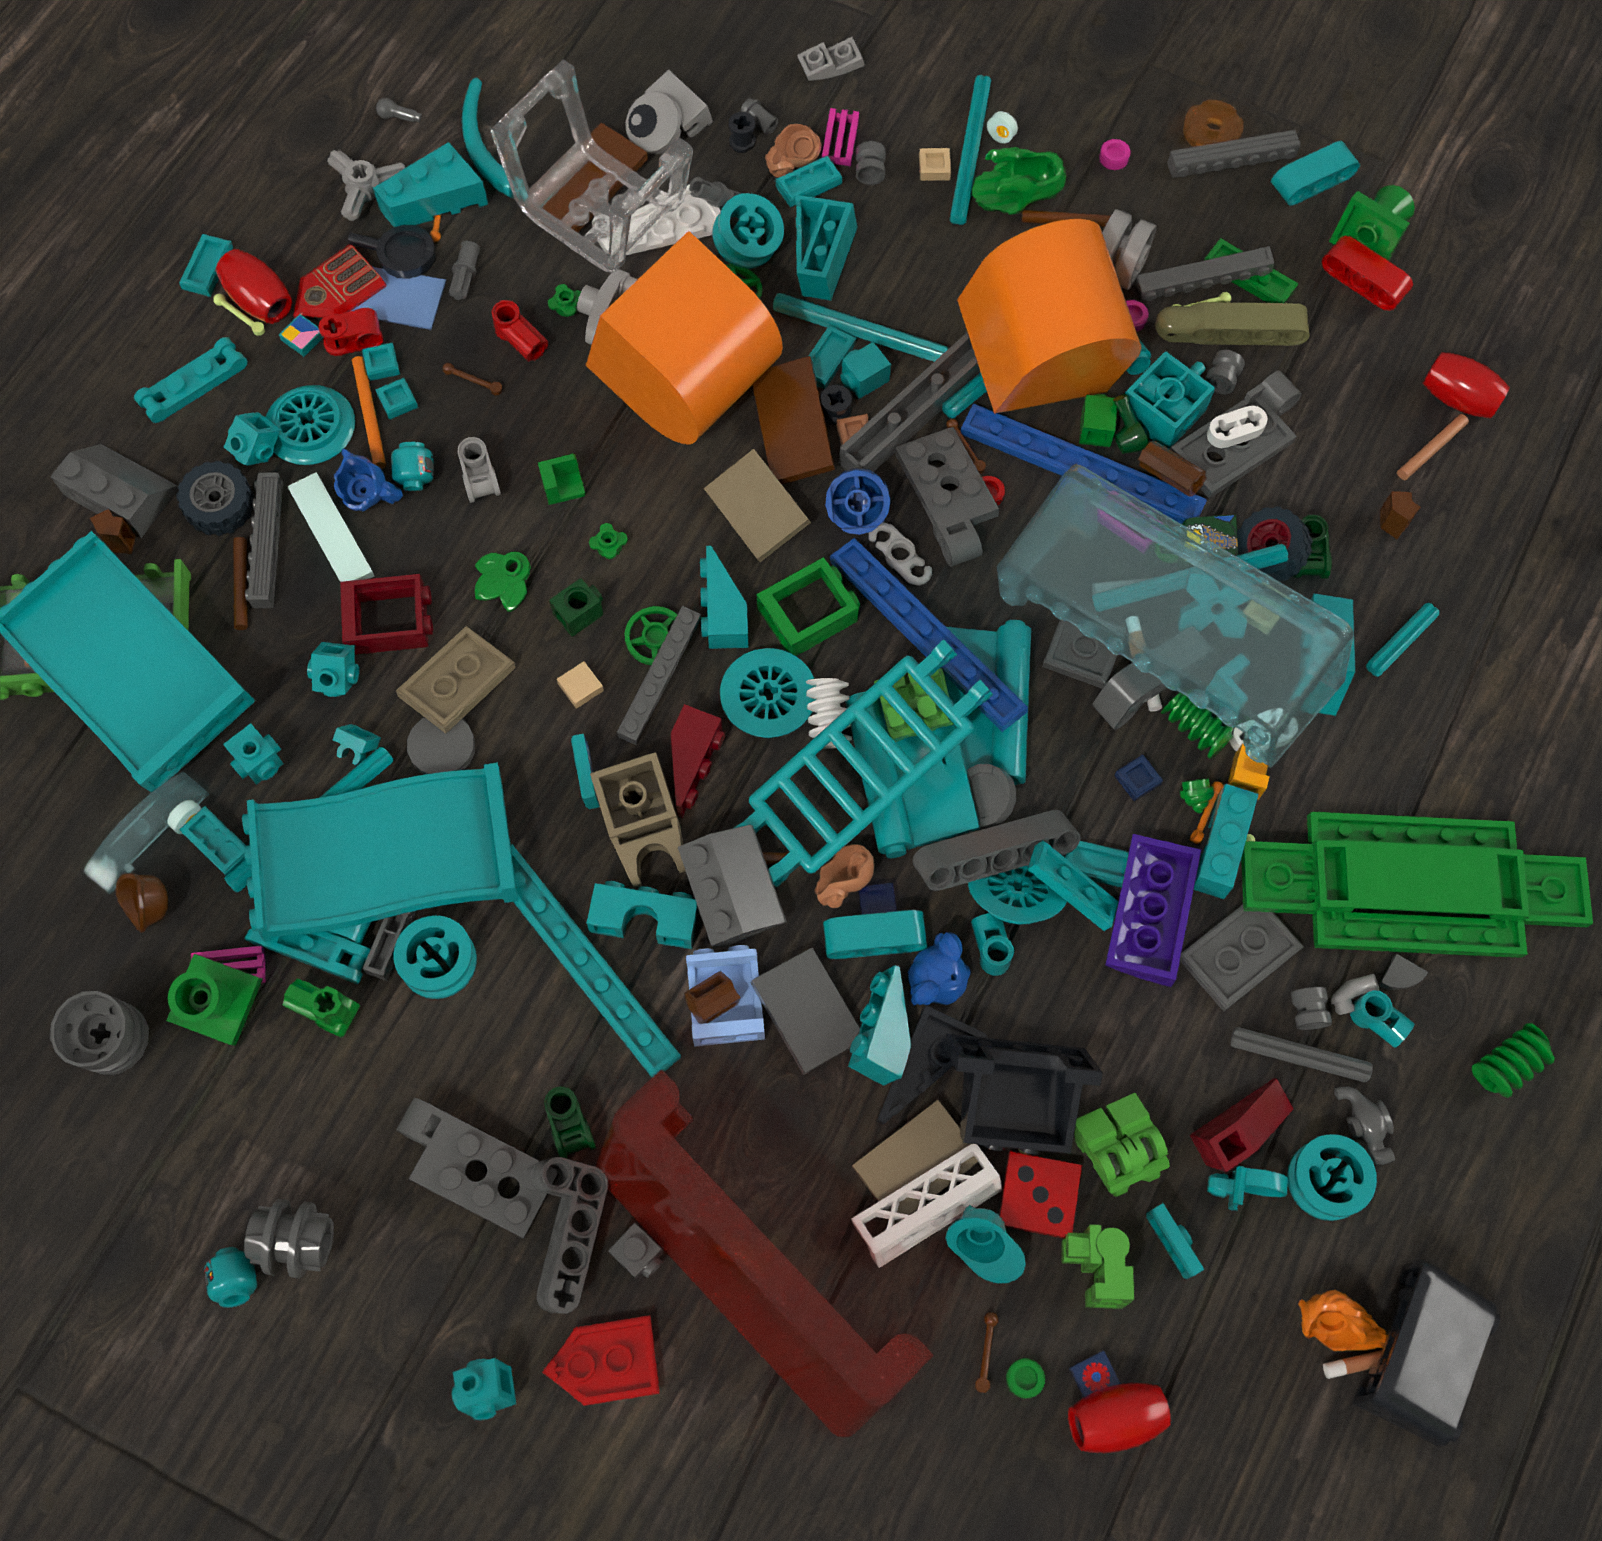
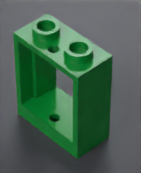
M824 557L757 594L758 611L785 651L795 656L858 622V611L860 608L858 598L853 591L845 589L840 572L834 565L830 567ZM822 578L842 609L798 633L778 602Z

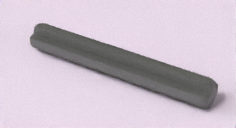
M1236 1027L1231 1035V1046L1361 1082H1367L1372 1075L1373 1065L1360 1059L1241 1027Z

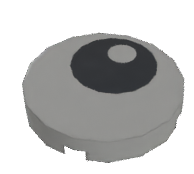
M656 91L645 93L636 99L629 109L626 118V133L629 140L647 151L648 154L664 153L673 147L680 137L681 121L683 122L679 105L668 95Z

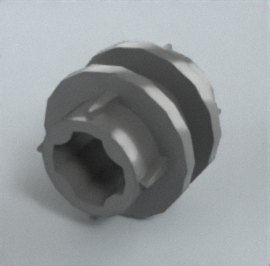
M286 1199L276 1200L272 1207L259 1206L253 1212L247 1226L244 1244L245 1256L250 1259V1263L260 1264L263 1273L266 1275L275 1276L283 1263H287V1271L289 1277L301 1279L307 1270L321 1271V1268L327 1263L332 1247L333 1220L329 1218V1214L318 1213L316 1205L312 1202H303L296 1214H292L290 1201Z

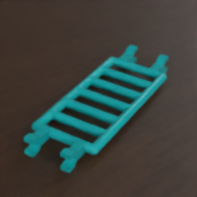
M944 639L920 664L912 656H906L749 797V804L755 812L735 828L753 825L755 833H757L767 824L789 850V853L783 859L768 869L775 887H779L800 865L806 872L810 874L815 873L972 733L974 726L967 716L993 696V693L979 680L963 698L954 704L931 678L939 668L957 656ZM906 673L912 676L957 727L942 741L894 689L893 685ZM881 696L887 700L931 750L918 763H913L867 710ZM855 719L863 725L904 772V775L890 788L841 733ZM830 742L833 743L878 795V798L864 811L816 756ZM804 765L811 770L853 819L838 834L790 779ZM781 788L827 842L815 855L811 856L765 802L777 789Z

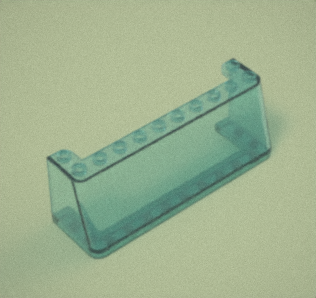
M1073 464L1063 474L997 565L1000 595L1006 603L1012 606H1024L1030 600L1035 604H1042L1047 607L1058 619L1069 621L1077 626L1085 636L1089 638L1094 637L1105 644L1107 649L1113 654L1126 657L1140 671L1144 673L1149 672L1159 678L1168 689L1178 690L1189 697L1195 706L1201 709H1208L1216 714L1225 725L1236 727L1244 732L1243 743L1248 757L1255 762H1263L1271 768L1345 682L1354 637L1352 628L1345 620L1081 465Z

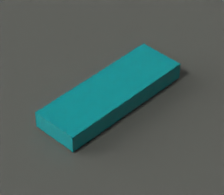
M1042 840L1036 844L1028 870L1103 931L1112 927L1118 901L1045 841Z

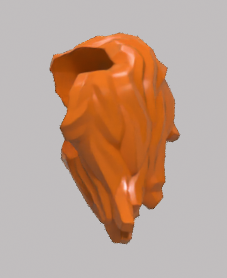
M1331 1290L1321 1295L1315 1294L1307 1302L1302 1299L1299 1301L1298 1305L1302 1313V1331L1307 1338L1315 1336L1319 1342L1332 1351L1369 1350L1376 1347H1384L1388 1336L1386 1330L1379 1327L1372 1316L1359 1303L1353 1301L1346 1294L1340 1293L1337 1290Z

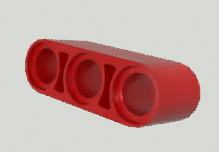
M1350 236L1341 237L1322 258V266L1328 274L1386 311L1393 310L1413 287L1412 279L1406 272Z

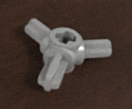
M333 150L328 158V163L342 175V180L346 184L345 191L348 194L341 210L342 216L349 221L358 219L364 203L376 198L373 187L405 169V165L397 163L375 169L374 164L364 160L352 161L342 151Z

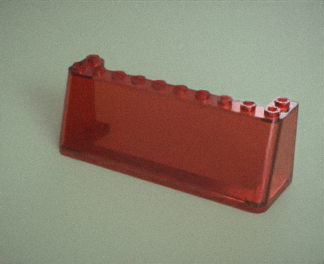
M661 1069L622 1105L613 1117L596 1163V1167L601 1169L608 1179V1190L834 1435L839 1437L854 1435L930 1360L933 1354L918 1338L910 1334H897L878 1354L870 1348L674 1139L694 1119L679 1103L680 1093L677 1085Z

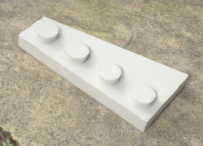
M690 185L595 229L594 234L608 258L613 259L675 244L688 231L696 238L712 235L714 221L721 210L719 207L709 205L706 200L691 196L690 193L693 191H689Z

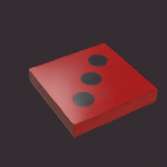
M1010 1151L1008 1153L999 1213L1005 1227L1066 1239L1068 1233H1073L1082 1165Z

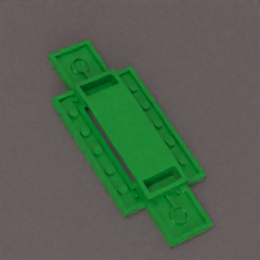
M1310 812L1307 815L1308 844L1246 841L1241 857L1243 911L1312 914L1314 948L1522 958L1527 955L1525 925L1589 927L1593 924L1586 857L1525 855L1523 850L1517 849L1515 822ZM1355 908L1485 914L1489 915L1490 919L1358 913L1352 911Z

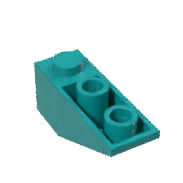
M706 546V558H700L701 578H707V587L701 588V607H707L708 616L701 617L702 637H708L709 649L748 648L747 603L712 546Z
M897 965L877 973L870 985L872 994L869 1003L864 1007L860 1016L862 1025L859 1034L854 1038L850 1047L852 1056L848 1067L883 1086L902 1078L911 1049L900 967Z

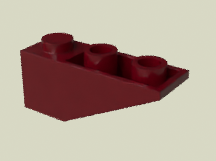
M685 704L671 731L676 808L678 817L683 818L687 808L692 810L699 794V791L696 790L700 779L706 780L712 766V761L709 759L714 750H720L726 734L722 730L721 718Z
M1273 1078L1191 1133L1190 1137L1206 1166L1227 1172L1254 1154L1292 1112L1293 1107L1277 1078Z

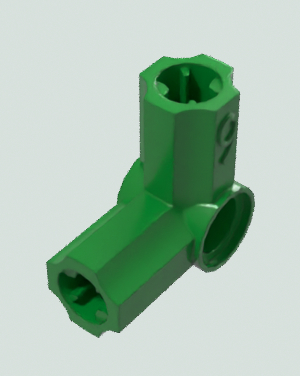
M298 978L289 985L284 994L282 1004L285 1008L315 1021V1024L320 1028L341 1038L346 1034L360 1008V1004L342 995L338 990L329 986L320 989Z

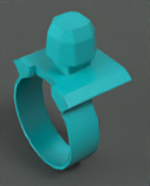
M1237 1166L1236 1171L1232 1172L1231 1179L1228 1178L1227 1174L1215 1173L1210 1175L1207 1191L1214 1196L1222 1198L1229 1195L1228 1209L1237 1210L1238 1205H1243L1244 1192L1267 1197L1287 1196L1288 1177L1267 1170Z

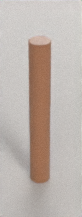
M1459 414L1397 471L1399 478L1407 480L1469 423L1468 418L1464 414Z

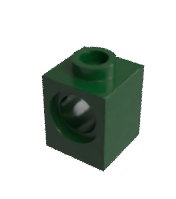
M582 578L549 600L553 615L571 637L603 616L602 595L594 585L588 587ZM581 602L586 604L581 609L572 608V606L576 603Z

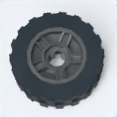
M215 461L214 463L205 462L201 466L192 468V471L186 473L183 481L179 483V492L177 493L179 508L190 525H193L194 529L199 532L202 531L210 536L211 534L221 536L228 532L230 534L235 532V529L238 527L241 528L245 524L244 522L252 515L254 493L242 472L238 468H234L232 464H224L221 461Z

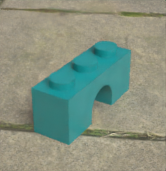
M1229 784L1223 786L1214 804L1208 826L1211 830L1205 849L1199 858L1193 890L1221 899H1225L1232 890L1259 794Z
M606 881L604 885L595 883L587 918V926L590 933L624 938L628 922L637 915L646 914L652 916L658 922L656 931L658 944L692 949L699 916V908L692 895L682 892H674L672 896L659 894L657 889L651 887H639L638 890L627 889L624 884L614 881Z

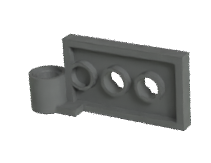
M1280 370L1276 371L1261 384L1247 392L1244 400L1221 414L1223 415L1247 406L1260 407L1265 411L1268 418L1264 431L1260 436L1246 441L1247 444L1244 446L1233 445L1227 448H1217L1211 445L1207 439V431L1212 422L1210 421L1173 445L1170 450L1206 471V480L1200 489L1210 499L1294 443L1297 436L1279 416L1291 409L1298 402L1302 393ZM1247 418L1245 424L1252 423L1255 427L1258 422H1252L1249 418ZM1219 427V428L1217 429V433H1221V432H1222V433L1224 434V436H1227L1229 430H1227V431H1222L1221 428ZM1217 452L1223 460L1220 462L1211 461L1207 457V453Z
M954 427L896 446L895 455L933 524V534L941 547L947 564L953 567L982 556L981 542L973 525L998 517L999 508ZM934 460H940L945 463L942 467L938 468L929 465ZM951 483L958 488L954 491H948L943 489L942 486Z
M414 1097L396 1129L397 1132L426 1146L409 1180L524 1239L547 1193L537 1190L531 1180V1171L539 1160ZM473 1161H481L487 1167L485 1178L478 1182L470 1181L465 1174L466 1167ZM549 1167L546 1173L550 1184H553L558 1174V1171L552 1167ZM508 1177L516 1179L520 1186L519 1193L511 1199L503 1198L498 1192L500 1181Z

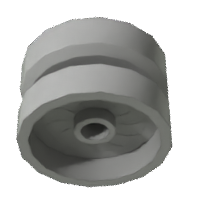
M1116 209L1103 230V236L1120 286L1129 290L1146 262L1157 225L1141 220L1130 233L1132 226L1131 214Z

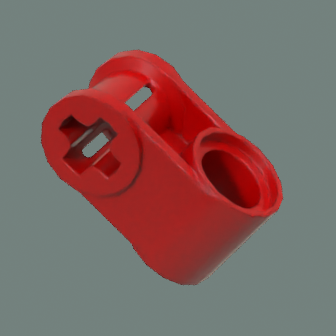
M360 308L346 313L328 315L319 322V332L324 337V348L326 352L333 356H342L362 351V349L379 346L383 343L377 313L371 308ZM332 323L335 325L336 331H333L331 326ZM335 340H338L339 348L336 346Z

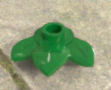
M510 552L504 556L498 553H489L481 557L475 564L477 570L483 574L475 585V598L479 601H485L500 597L504 608L508 612H512L521 604L527 594L525 580L530 574V561L520 552ZM517 562V569L514 572H510L511 564Z

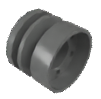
M99 991L81 992L68 998L57 1009L51 1023L50 1040L54 1051L64 1062L102 1075L119 1074L132 1068L143 1056L149 1038V1027L146 1019L135 1006ZM105 1034H111L109 1038H104Z

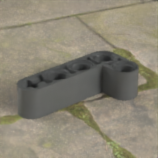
M1191 627L1116 673L1106 683L1092 706L1114 730H1117L1136 714L1143 703L1202 667L1212 658L1216 651L1194 627Z
M555 1157L539 1161L531 1171V1180L537 1190L561 1197L537 1290V1301L542 1310L548 1313L567 1314L578 1306L608 1189V1179L606 1174L597 1167ZM551 1165L558 1171V1180L554 1185L550 1184L546 1177L547 1170ZM584 1175L589 1176L592 1181V1188L588 1194L584 1193L581 1188V1180ZM576 1211L583 1218V1225L578 1231L573 1228L571 1223L572 1216ZM567 1248L573 1252L574 1261L569 1268H566L562 1262V1255ZM569 1275V1279L564 1281L565 1279H557V1276ZM555 1291L563 1294L562 1301L553 1298Z

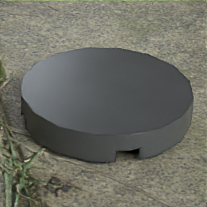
M424 717L412 727L407 738V753L412 764L423 775L465 769L471 763L475 754V739L469 725L462 719L445 734Z

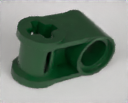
M1307 515L1301 521L1308 528L1309 532L1315 536V538H1312L1311 556H1308V562L1305 567L1303 566L1298 574L1293 575V578L1309 575L1328 579L1332 567L1328 524L1319 515Z
M562 1086L550 1090L545 1097L544 1106L560 1158L567 1159L568 1155L586 1148L590 1150L596 1149L588 1121L584 1118L580 1103L573 1091ZM563 1096L569 1097L572 1102L569 1111L565 1114H556L553 1111V1104L556 1099Z

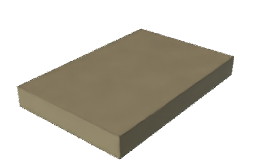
M755 449L751 450L704 488L759 562H762L811 523Z
M466 626L402 684L396 692L400 699L446 734L515 669V663Z
M937 1100L853 1164L852 1168L879 1202L971 1144L963 1143L960 1137L959 1126ZM973 1156L963 1162L960 1166L959 1174L963 1175L978 1163L977 1159ZM937 1178L930 1183L928 1193L939 1194L950 1185L951 1180ZM905 1198L899 1202L897 1213L913 1214L918 1210L920 1200Z

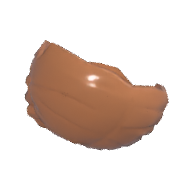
M790 124L785 127L775 139V146L765 155L770 173L775 177H781L792 172L794 168H801L814 162L821 151L820 137L808 126L802 124Z
M860 844L844 846L835 854L830 862L821 867L820 879L817 882L815 894L822 905L838 908L850 892L859 891L870 882L874 875L875 863L872 854Z

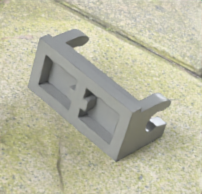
M670 70L664 73L645 91L646 93L656 91L666 94L679 105L683 118L681 128L687 131L686 134L689 137L695 136L705 126L713 122L708 106Z

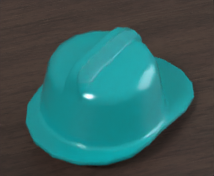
M969 1205L964 1209L960 1219L948 1228L946 1234L948 1246L981 1278L993 1283H1009L1017 1280L1023 1274L1026 1265L1025 1255L1019 1245L1007 1234L1004 1221L997 1213L983 1208L975 1209Z

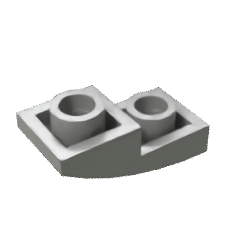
M853 37L828 49L823 42L797 55L808 80L836 77L865 66Z

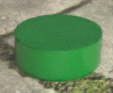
M1020 1359L1012 1363L1008 1368L1006 1383L1009 1390L1015 1396L1024 1399L1032 1398L1042 1391L1045 1384V1374L1042 1367L1034 1360Z

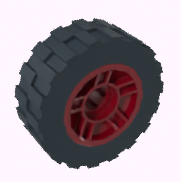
M1266 507L1259 512L1252 513V516L1245 519L1242 527L1237 531L1238 555L1271 547V543L1275 541L1286 546L1288 560L1283 563L1253 570L1249 573L1260 581H1270L1271 583H1278L1280 580L1286 581L1292 575L1298 574L1299 570L1307 564L1308 556H1311L1312 538L1305 524L1291 510H1284L1281 507Z

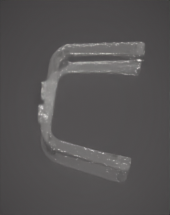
M561 60L490 129L513 196L522 211L539 227L606 272L613 273L625 263L626 255L668 212L676 210L684 202L693 155L691 145L678 138L659 158V168L648 180L602 150L591 137L580 99L574 66L565 60ZM550 91L551 96L555 99L562 98L576 143L529 189L519 160L517 147L527 128L524 115ZM590 160L597 167L605 171L606 174L601 179L596 178L590 181L588 189L579 198L573 199L569 203V212L561 220L545 211L542 207ZM670 176L669 191L666 193L659 189V187ZM618 180L629 189L624 194L615 196L612 199V205L608 203V189ZM646 200L658 207L629 236L631 215ZM591 211L594 216L592 228L584 236H581L571 227L574 224H586L589 220V212ZM610 239L609 254L594 245L597 240L607 241Z

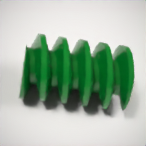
M1191 686L1179 692L1164 707L1161 714L1171 711L1168 720L1171 723L1181 720L1178 730L1185 732L1191 729L1188 739L1192 742L1201 738L1198 743V749L1202 751L1211 747L1207 757L1212 759L1234 737L1231 733L1235 724L1232 722L1223 727L1221 724L1225 715L1222 713L1216 717L1211 716L1215 705L1211 704L1203 708L1202 704L1205 696L1201 695L1193 699L1192 695L1196 688Z
M1527 1023L1523 1026L1522 1030L1513 1033L1512 1038H1507L1502 1042L1501 1046L1494 1048L1491 1054L1481 1058L1480 1063L1477 1062L1472 1065V1073L1479 1084L1486 1090L1509 1098L1512 1096L1511 1087L1517 1090L1523 1087L1522 1079L1531 1081L1534 1078L1532 1071L1541 1073L1544 1070L1543 1063L1550 1065L1555 1062V1057L1546 1035L1534 1024Z

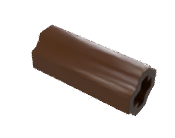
M1156 441L1149 442L1146 448L1142 450L1138 459L1140 467L1189 497L1194 496L1202 488L1206 480L1205 470Z

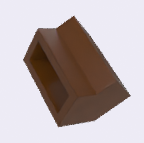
M1391 491L1380 509V528L1395 539L1401 536L1421 508L1412 501V492Z
M107 509L90 518L97 533L113 553L132 554L136 535L123 517H114L111 511Z
M721 971L684 992L689 1010L699 1024L710 1023L737 1006L741 998L734 989L732 980Z

